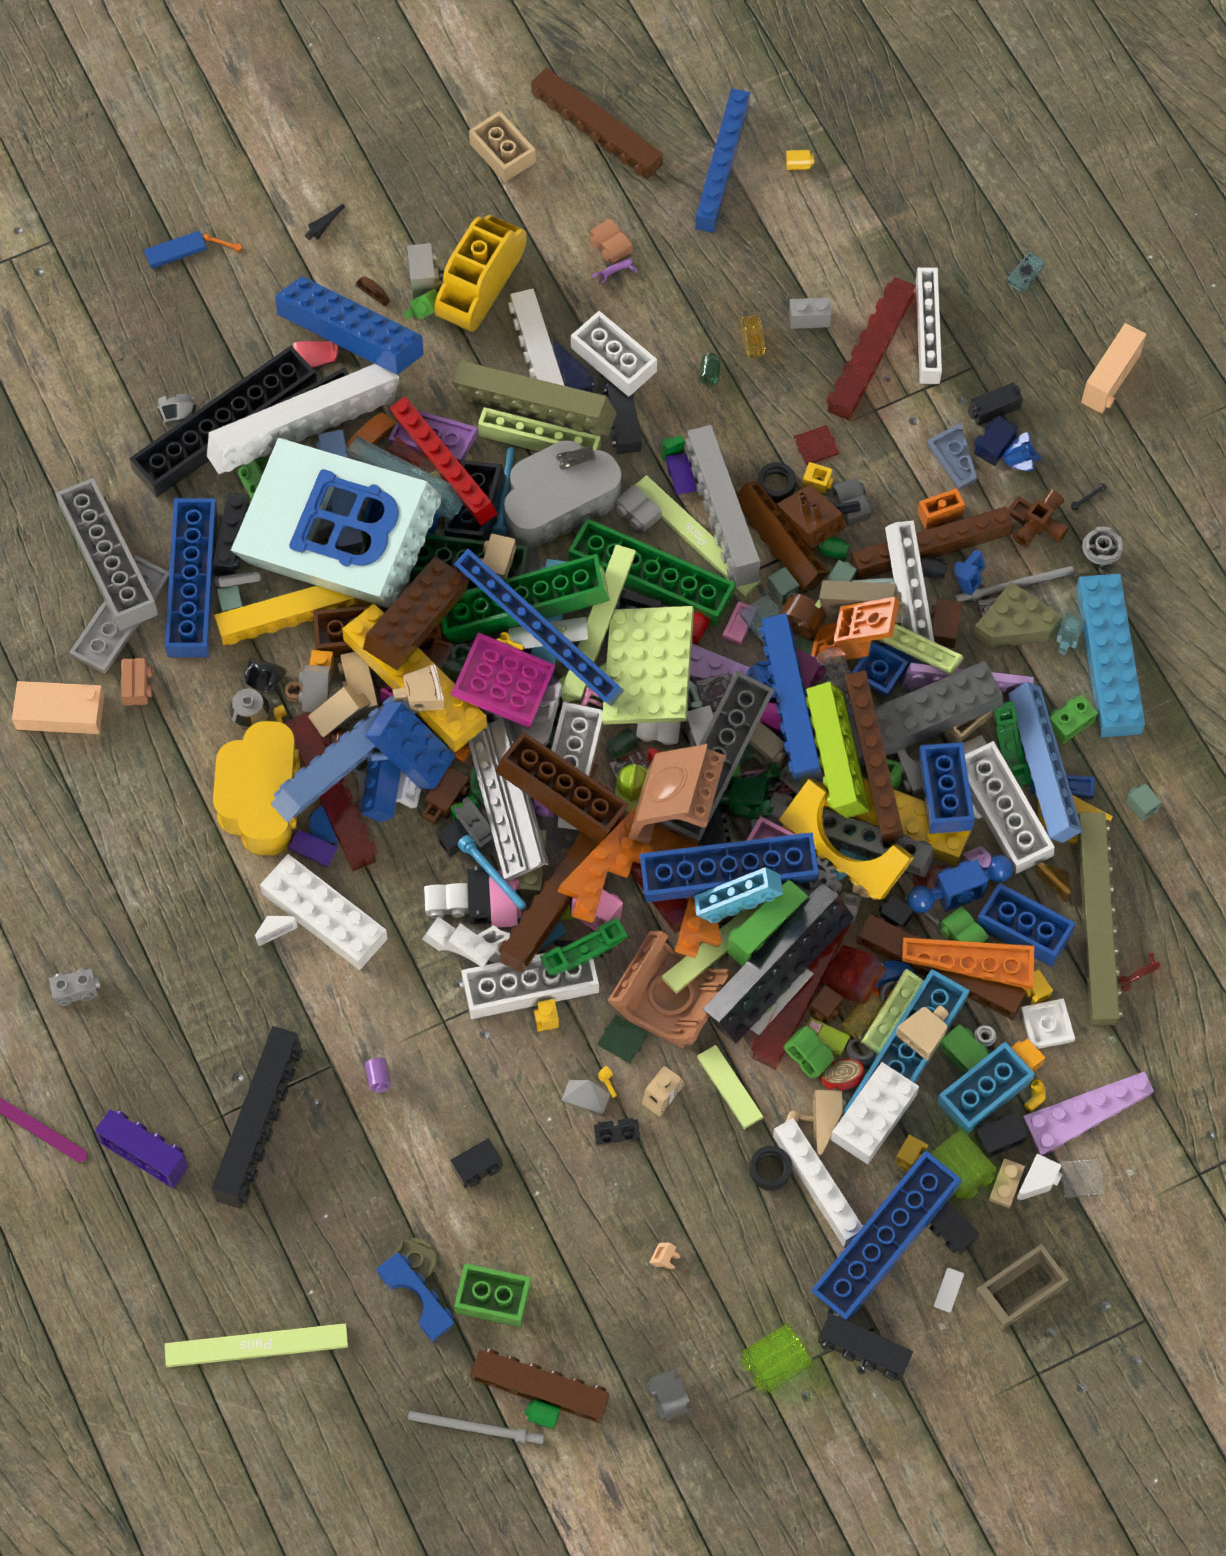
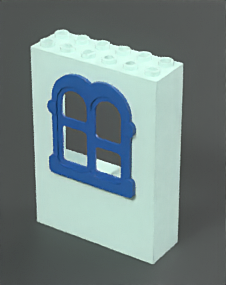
M278 438L231 551L249 565L390 608L409 582L410 572L417 562V555L425 543L428 528L432 526L433 516L441 504L442 496L427 481ZM334 487L357 494L355 503L348 516L325 511ZM366 498L379 500L384 505V515L376 523L370 524L358 520L359 512ZM321 519L335 523V527L326 545L312 542ZM345 526L365 531L371 536L372 542L367 552L361 555H353L336 549L337 541Z

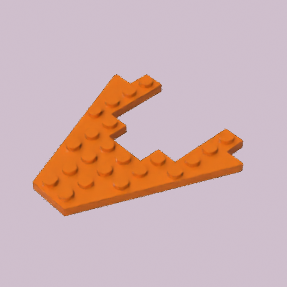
M636 805L562 882L557 892L576 898L572 913L573 917L593 923L607 872L627 878L632 862L641 864L640 854L699 847L701 842L699 841L698 844H695L659 826L660 822L655 823L648 845L628 838L637 808ZM686 897L688 901L675 952L696 958L700 942L719 947L722 940L718 922L710 923L696 915L694 897Z

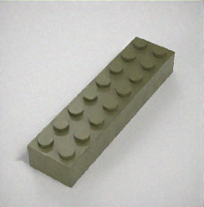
M461 360L452 379L456 391L459 392L462 399L467 403L473 404L477 402L487 408L493 406L503 412L513 411L523 417H528L529 415L539 421L545 422L549 420L559 426H564L565 424L579 431L583 429L589 430L595 435H609L617 415L607 396Z

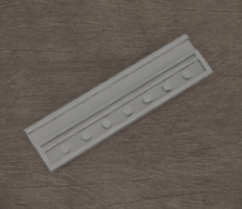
M499 716L498 720L492 723L487 722V727L468 743L503 877L509 882L543 865H549L531 797L495 772L503 755L516 741L510 720Z

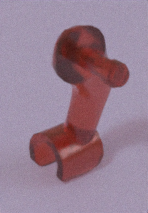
M1151 952L1148 955L1151 964L1138 969L1128 977L1121 976L1119 978V983L1128 982L1126 986L1121 987V991H1129L1132 982L1156 971L1160 967V963L1155 962L1154 953Z

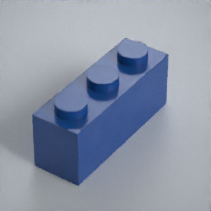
M389 759L379 761L368 760L360 814L378 822H383L394 818L401 770Z

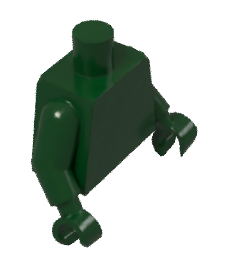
M772 761L768 764V770L763 771L758 776L734 780L731 791H724L719 804H729L731 815L749 820L759 819L760 816L765 818V816L771 815L775 806L767 808L771 803V800H768L770 793L768 781L771 776L779 777L781 775V768H778L777 763Z

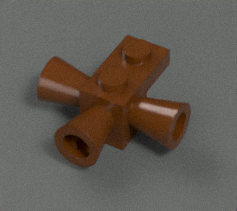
M1049 489L1043 501L1037 499L1033 505L1020 496L1015 499L1008 508V511L1013 519L1023 524L1021 528L1013 533V538L1018 544L1023 547H1029L1035 534L1041 535L1044 530L1058 543L1064 539L1070 526L1052 519L1054 510L1064 503L1062 495L1055 490Z

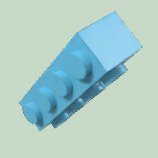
M765 867L695 895L696 915L710 923H717L722 918L739 914L742 910L752 909L760 903L773 901L775 897L783 895L781 876Z

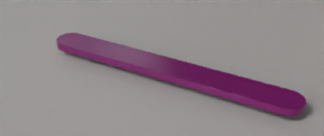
M0 1098L1 1115L73 1160L81 1163L87 1159V1153L84 1149Z

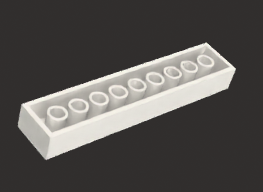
M373 364L211 431L208 437L207 457L218 474L225 471L230 472L237 466L249 464L256 458L269 455L273 451L278 438L291 442H301L306 437L320 434L330 427H337L342 422L349 419L353 420L361 414L372 412L380 406L389 405L395 401L399 376Z

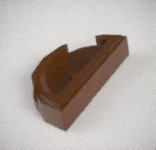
M363 276L356 281V287L386 307L390 302L385 291L372 279Z

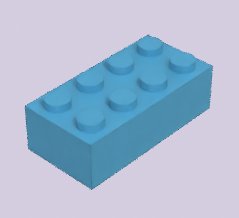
M1004 1042L943 1091L938 1097L937 1104L967 1136L1031 1084L1035 1074L1013 1049Z

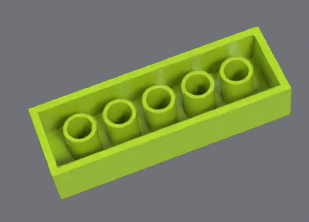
M831 682L806 689L807 697H805L807 707L811 709L810 723L816 732L814 741L816 747L820 749L819 763L825 772L823 781L825 787L829 790L830 796L827 799L830 808H833L846 819L869 812L870 807L844 693Z

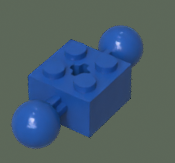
M1003 855L991 857V864L988 868H981L977 859L973 861L966 860L960 863L958 867L953 869L945 868L940 871L935 887L931 889L926 886L912 888L907 895V903L917 913L929 911L933 907L935 900H939L944 912L953 910L983 898L989 879L998 883L1007 881L1013 873V865Z

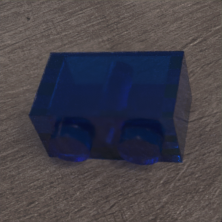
M998 415L994 421H989L984 435L977 437L974 443L976 446L974 454L991 465L996 466L1004 455L1005 450L1016 439L1019 427Z

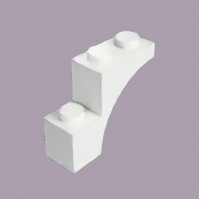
M437 917L422 938V940L439 952L441 950L455 952L482 968L496 950V948L461 923L455 929L440 917Z

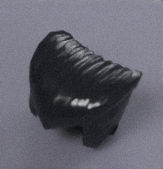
M249 658L244 673L245 683L257 690L272 692L282 677L285 676L287 670L267 661Z

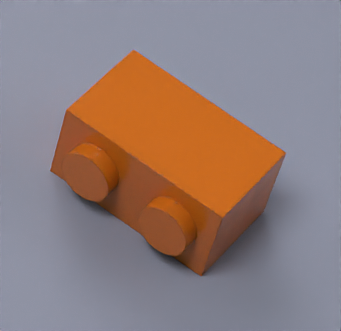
M955 488L919 501L917 514L926 530L963 517L965 503L958 489Z

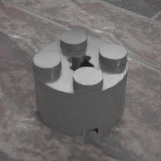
M676 1368L649 1378L650 1382L646 1384L650 1397H655L657 1405H654L658 1418H664L665 1421L692 1411L691 1407H686V1404L690 1401L681 1378L677 1379L674 1376L677 1373Z

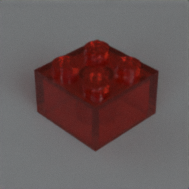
M842 945L820 980L843 998L864 1004L885 973L886 968L875 954Z

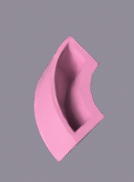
M502 870L497 871L503 877ZM489 876L492 926H518L517 918H521V910ZM519 877L509 882L506 881L515 892L519 890Z

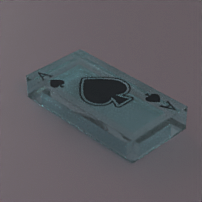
M1028 252L1007 278L1006 283L1023 293L1043 268L1045 261Z

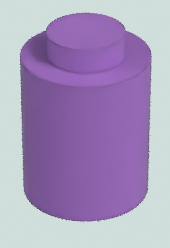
M374 1058L365 1062L370 1090L375 1091V1093L387 1091L388 1087L391 1086V1080L386 1059Z

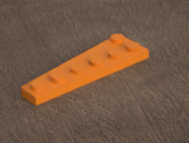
M903 938L902 961L1033 989L1034 946Z

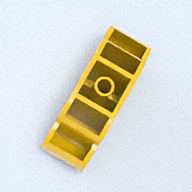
M487 215L485 218L476 217L448 260L443 275V284L435 301V315L470 332L476 331L520 261L526 246V231L492 215Z
M275 721L255 723L247 729L243 740L226 743L220 748L216 756L213 804L217 811L218 822L227 833L241 835L245 848L256 855L273 856L284 852L293 838V829H297V816L287 823L271 805L275 799L274 794L280 789V786L286 780L294 778L298 770L301 769L299 749H296L294 735L287 725Z

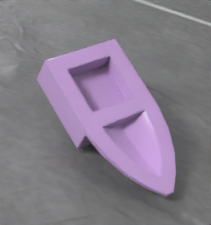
M982 846L962 853L964 861L977 859L982 868H988L991 864V855Z

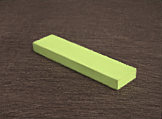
M908 969L904 970L861 1043L879 1054L924 980Z
M716 1045L697 1055V1059L743 1129L763 1119V1115Z

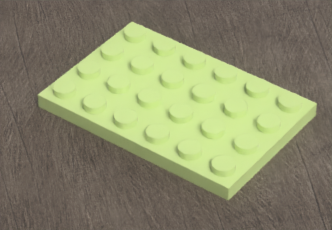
M693 606L617 609L614 611L609 625L606 674L625 691L611 706L605 701L603 702L602 722L604 725L687 721L694 618Z

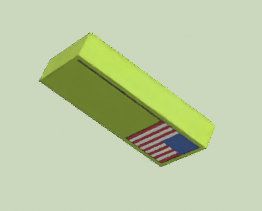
M810 1018L807 1026L817 1033L820 1042L827 1045L833 1054L841 1057L850 1036Z

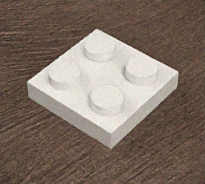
M1064 998L1021 1007L1028 1039L1037 1049L1075 1041Z

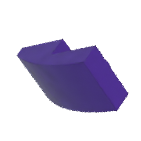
M686 453L666 456L669 477L672 478L675 495L696 492L693 474Z
M297 829L287 849L328 867L337 847Z

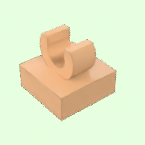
M659 1243L649 1263L655 1267L674 1269L675 1266L670 1263L671 1258L679 1259L680 1255L675 1252L676 1246L673 1244Z

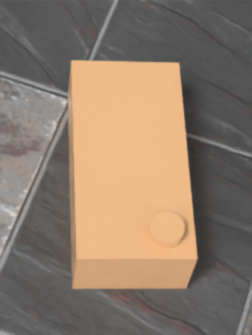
M1126 323L1123 325L1087 380L1081 403L1102 414L1106 407L1110 409L1115 400L1114 395L1141 355L1146 333Z
M17 681L12 715L16 730L100 734L104 704L101 685Z

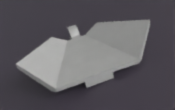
M554 675L550 678L530 728L510 720L515 740L524 731L546 746L548 744L563 688ZM481 708L487 720L494 719L496 721L499 719V715Z

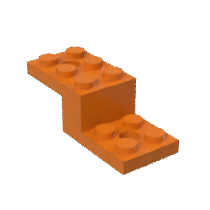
M896 597L840 606L838 622L821 625L817 631L811 656L822 660L823 663L867 657L871 640L893 637L899 600Z

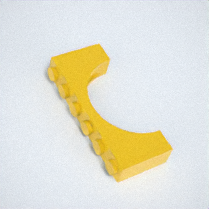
M808 779L780 817L779 821L783 823L782 827L795 834L813 832L815 853L820 858L830 860L833 863L834 869L849 875V880L856 886L861 885L867 890L866 894L875 900L877 898L879 900L885 898L915 857L898 844L893 845L882 856L869 861L855 860L840 853L827 838L823 826V808L829 795V790L816 779Z

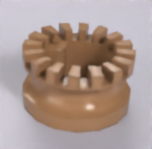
M295 681L288 683L285 687L286 698L294 703L299 702V694L293 693L290 695L289 691L291 689H299L300 692H303L302 684Z

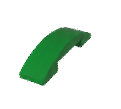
M1014 702L1003 703L1004 706L993 710L999 751L1019 786L1032 784L1028 765L1024 760L1016 724L1018 720Z
M617 917L599 926L597 931L561 949L557 947L541 955L540 959L549 975H556L596 958L619 944L628 935Z

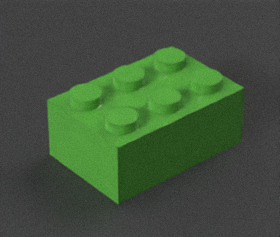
M465 1263L454 1305L455 1314L521 1328L531 1289V1277Z

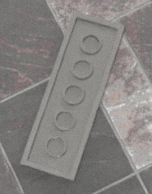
M135 555L133 559L155 601L169 581V572ZM104 601L69 654L82 663L106 674L140 623L119 631Z

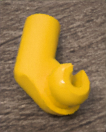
M1035 1079L1031 1082L1032 1097L1024 1103V1107L1029 1112L1036 1109L1046 1099L1045 1085L1040 1079Z

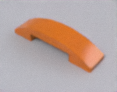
M383 412L374 416L346 443L348 458L360 461L382 437L386 438L391 433L397 422Z

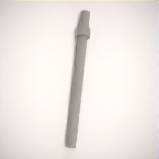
M1072 566L981 589L977 588L972 595L965 593L954 595V600L958 602L980 600L981 597L1003 592L1011 582L1018 587H1023L1074 574V569Z
M409 1411L408 1420L511 1438L519 1443L527 1441L543 1444L544 1435L527 1432V1429L517 1428V1430L414 1411Z

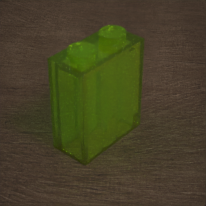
M962 1129L930 1153L961 1178L962 1184L954 1193L960 1202L965 1198L971 1199L977 1194V1188L981 1185L987 1186L995 1179L996 1167Z
M788 1323L741 1352V1365L746 1372L750 1371L752 1373L754 1385L759 1391L763 1390L765 1395L812 1365V1359Z

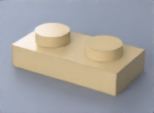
M1004 1158L989 1201L1010 1209L1025 1166Z

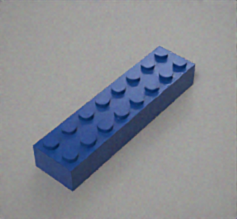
M303 276L275 295L277 315L396 375L424 355L422 335Z
M174 498L165 649L168 657H210L214 587L212 563L216 550L218 516L215 498Z
M786 613L762 619L763 627H760V633L765 644L764 652L769 663L768 671L773 681L772 688L775 689L773 693L777 700L776 708L781 719V731L786 741L784 746L790 760L788 761L790 772L793 775L794 782L798 781L801 788L808 779L814 778L819 783L824 782V772L819 763V749L814 741V736H816L815 730L810 723L811 712L805 700L807 694L793 629Z
M813 832L640 854L646 902L694 897L765 867L780 874L782 885L788 880H791L794 884L818 881Z
M925 1150L816 1283L811 1292L844 1320L850 1321L962 1184L961 1178Z

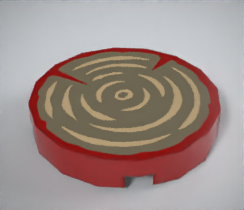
M840 1059L830 1063L820 1076L824 1087L833 1090V1088H838L839 1091H845L859 1085L862 1082V1077H865V1071L862 1063L857 1060Z

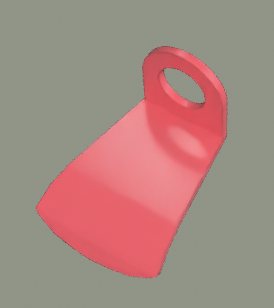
M301 341L293 344V348L312 368L337 360L338 346L331 341Z

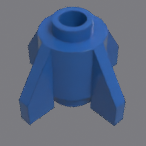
M1029 432L1021 434L1005 450L1003 458L1005 463L1011 468L1029 472L1034 470V462L1041 460V455L1035 452L1034 447L1030 443L1031 437Z

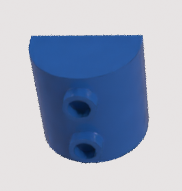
M872 641L869 655L860 659L852 673L866 670L869 687L888 698L900 683L909 661Z

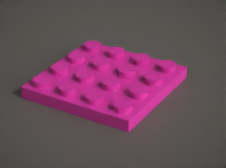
M478 633L451 695L530 728L556 665Z

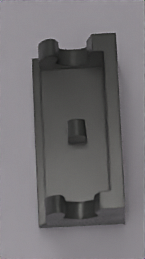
M466 797L463 799L464 805L461 808L455 806L454 811L458 820L480 848L493 838L491 827L474 803Z

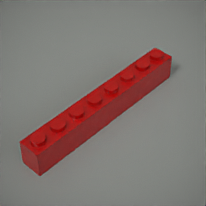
M406 396L389 407L396 422L479 525L482 526L496 516L497 512L492 502Z

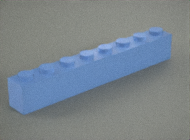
M1026 682L1008 694L1010 701L1014 702L1018 720L1016 724L1021 736L1020 741L1024 746L1025 759L1030 767V776L1035 785L1036 797L1041 806V815L1047 827V835L1050 839L1064 843L1081 833L1082 828L1041 687Z

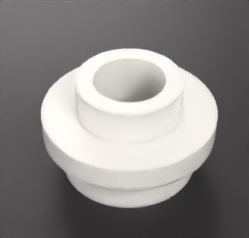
M983 1025L976 1029L974 1039L979 1044L981 1043L985 1047H989L996 1040V1032L990 1026ZM986 1034L989 1039L984 1040L981 1038V1035Z

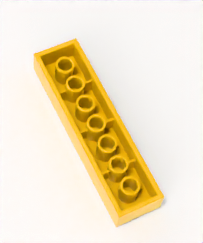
M373 604L342 628L343 640L392 689L403 688L404 675L434 665V663L417 648L397 671L363 650L367 632L384 614ZM436 666L444 698V709L417 711L416 714L456 752L487 727V717L477 706L452 696L455 684Z
M863 778L870 811L851 818L858 821L865 820L872 826L879 828L868 779ZM894 790L903 834L919 842H928L934 847V858L957 866L971 831L929 834L925 802ZM826 799L824 807H827L832 812L837 813V811H835L833 808H830L828 799Z

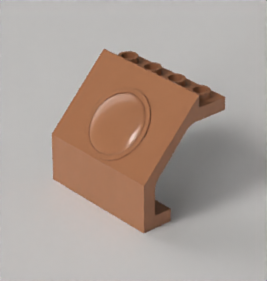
M708 744L656 753L647 770L628 838L648 845L655 823L673 819H680L705 828L726 755L707 749Z
M650 931L609 997L608 1002L628 1021L684 1049L686 1044H693L698 1038L703 1025L708 1021L709 1017L703 1008L730 981L733 973L729 969L708 968L676 994L662 980V975L686 956L675 952L666 943L668 936L663 931Z

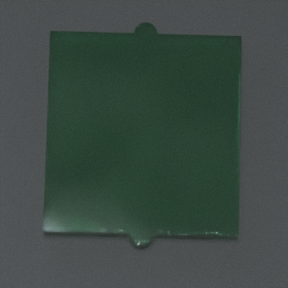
M615 1015L609 1026L604 1028V1034L597 1045L630 1064L636 1053L641 1051V1046L648 1033Z

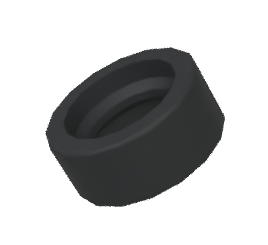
M773 462L762 467L758 474L757 482L761 484L775 503H779L795 492L796 476L790 466L780 462ZM772 474H780L788 479L789 484L784 490L773 491L765 486V478Z
M765 1146L753 1154L750 1161V1176L759 1188L775 1191L782 1188L789 1181L792 1172V1162L789 1155L783 1149L776 1146ZM766 1156L779 1158L784 1166L782 1176L776 1180L762 1178L758 1172V1164L762 1158Z

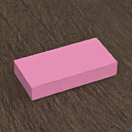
M738 601L722 634V639L741 646L757 613V608Z

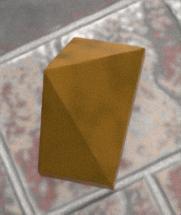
M1040 862L1037 865L1035 874L1065 902L1068 901L1071 894L1068 871Z

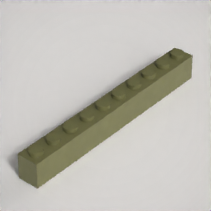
M1105 812L1079 813L1078 817L1082 832L1078 834L1090 1025H1116L1119 1018H1122V1005H1118V997L1121 996V986L1117 984L1116 978L1120 972L1119 963H1115V955H1118V943L1114 942L1117 925L1112 919V914H1115V901H1111V893L1114 892V882L1110 881L1109 874L1112 873V860H1108V853L1111 852V841L1107 840L1110 822L1106 820Z

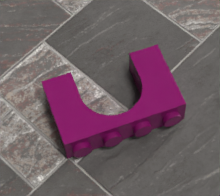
M797 649L805 689L814 687L818 681L823 680L826 674L825 665L822 660ZM768 702L759 721L775 735L784 738L776 704Z

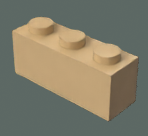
M356 652L340 655L341 663H338L340 676H345L346 681L342 682L343 687L351 685L357 695L364 693L371 703L354 719L366 717L378 707L369 666Z

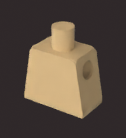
M938 1006L933 1013L926 1007H923L897 1027L896 1035L928 1061L947 1032L948 1026L943 1021L949 1013L942 1006Z

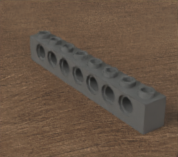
M774 792L771 803L767 807L775 806L771 815L765 816V818L782 827L783 823L779 819L794 798L786 793L779 794ZM827 807L823 808L824 830L833 846L874 860L889 850L885 846L898 844L907 852H914L913 856L915 858L905 871L925 878L934 858V847L926 841L919 842L913 840L903 834V838L882 842L878 827L872 826L865 820L858 821L851 817L846 819L841 814L832 812ZM828 824H834V825H835V826L832 827V828H827V827H826ZM847 831H854L851 835L845 834ZM867 838H874L871 842L865 841Z

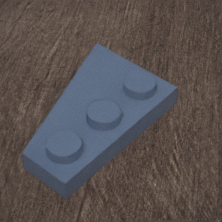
M962 423L927 440L926 445L958 490L976 482L977 476L968 452Z

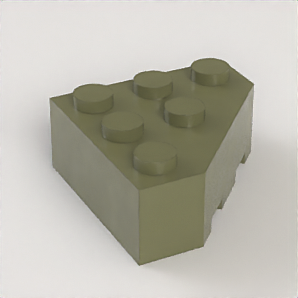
M1011 582L975 625L973 637L988 648H997L999 645L1008 644L1010 646L1023 645L1034 641H1039V643L1048 642L1060 627L1062 615Z

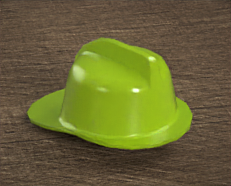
M629 764L623 767L617 776L615 795L629 804L625 810L629 813L638 804L647 774V769L641 765Z

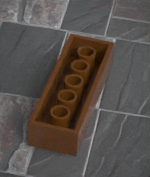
M434 557L367 632L363 650L398 671L463 597L470 578Z
M371 605L313 611L316 650L333 652L334 657L355 652L343 640L342 628ZM376 605L383 613H385L389 609L384 606ZM440 623L418 647L419 649L431 648L434 638L442 640Z
M524 731L503 755L495 770L497 774L598 844L608 836L629 805Z

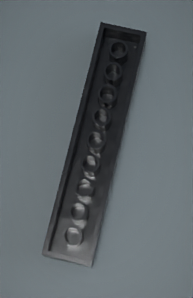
M292 345L130 457L129 460L133 472L157 498L209 461L207 457L209 432L272 407L274 404L316 383V372Z

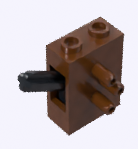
M811 484L777 504L782 513L811 548L845 529L843 514L861 511L859 501L831 504Z

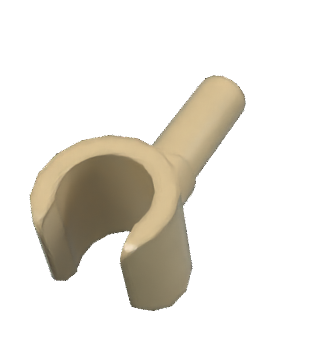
M791 1111L787 1115L785 1122L792 1118L797 1124L798 1120L813 1122L814 1117L800 1115L797 1111Z

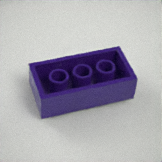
M110 1109L95 1129L100 1143L174 1189L189 1168L186 1157L183 1154L184 1151L175 1144L170 1146L165 1143V1139L159 1134H150L141 1123L136 1121L134 1124L129 1121V1117L119 1110L115 1112Z

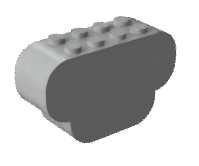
M573 441L557 442L521 460L512 468L510 473L511 491L506 496L504 502L505 526L510 537L516 540L517 545L536 548L545 543L553 542L563 534H569L580 525L583 526L586 518L592 520L598 516L606 515L616 507V499L621 496V470L619 465L607 452L593 450L586 453L581 445Z

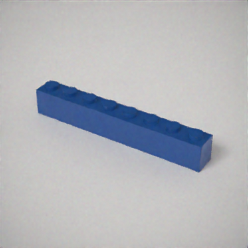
M731 88L696 214L695 229L715 233L749 109L750 92Z

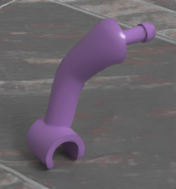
M625 259L609 266L604 271L593 273L592 278H596L599 275L600 281L598 284L604 283L609 275L621 269L629 267L634 273H637L638 269L631 264L633 259Z

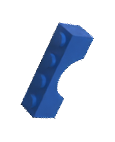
M397 1252L376 1269V1273L390 1290L407 1288L419 1296L423 1305V1314L418 1325L433 1343L454 1326L453 1319L455 1317L447 1307L444 1309L438 1303L440 1298L434 1290L429 1291L425 1287L426 1281L419 1272L415 1274L412 1271L410 1260L404 1254L400 1256Z

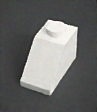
M1037 1154L1017 1199L1024 1200L1048 1192L1053 1184L1057 1186L1063 1175L1059 1172L1062 1165Z

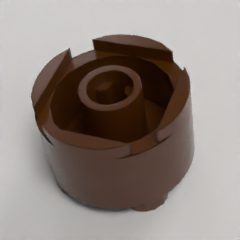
M791 594L780 614H787L793 632L800 634L803 639L811 641L826 617L825 611L822 606L820 608L816 607V601L801 594H795L792 597Z

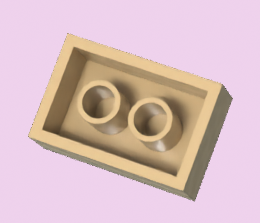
M498 111L469 130L470 145L504 182L509 181L536 163L535 148L501 111Z

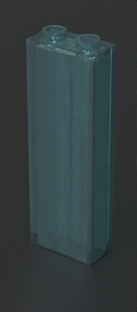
M358 436L345 451L349 459L427 481L442 496L441 504L435 512L449 520H452L459 513L463 504L450 483Z

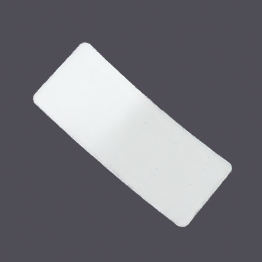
M947 1268L934 1304L935 1308L951 1312L964 1273Z

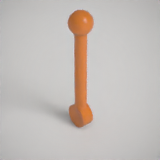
M209 234L203 235L205 241L210 240L234 248L236 252L242 250V245L239 243L234 245L213 238Z

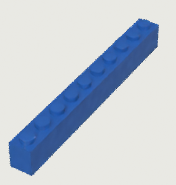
M467 549L454 563L455 566L608 705L611 706L625 691L471 550Z

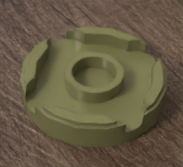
M411 1238L410 1240L403 1241L394 1251V1254L398 1252L400 1256L404 1254L412 1263L410 1266L415 1274L419 1272L425 1281L436 1270L438 1262L436 1252L433 1246L424 1239Z

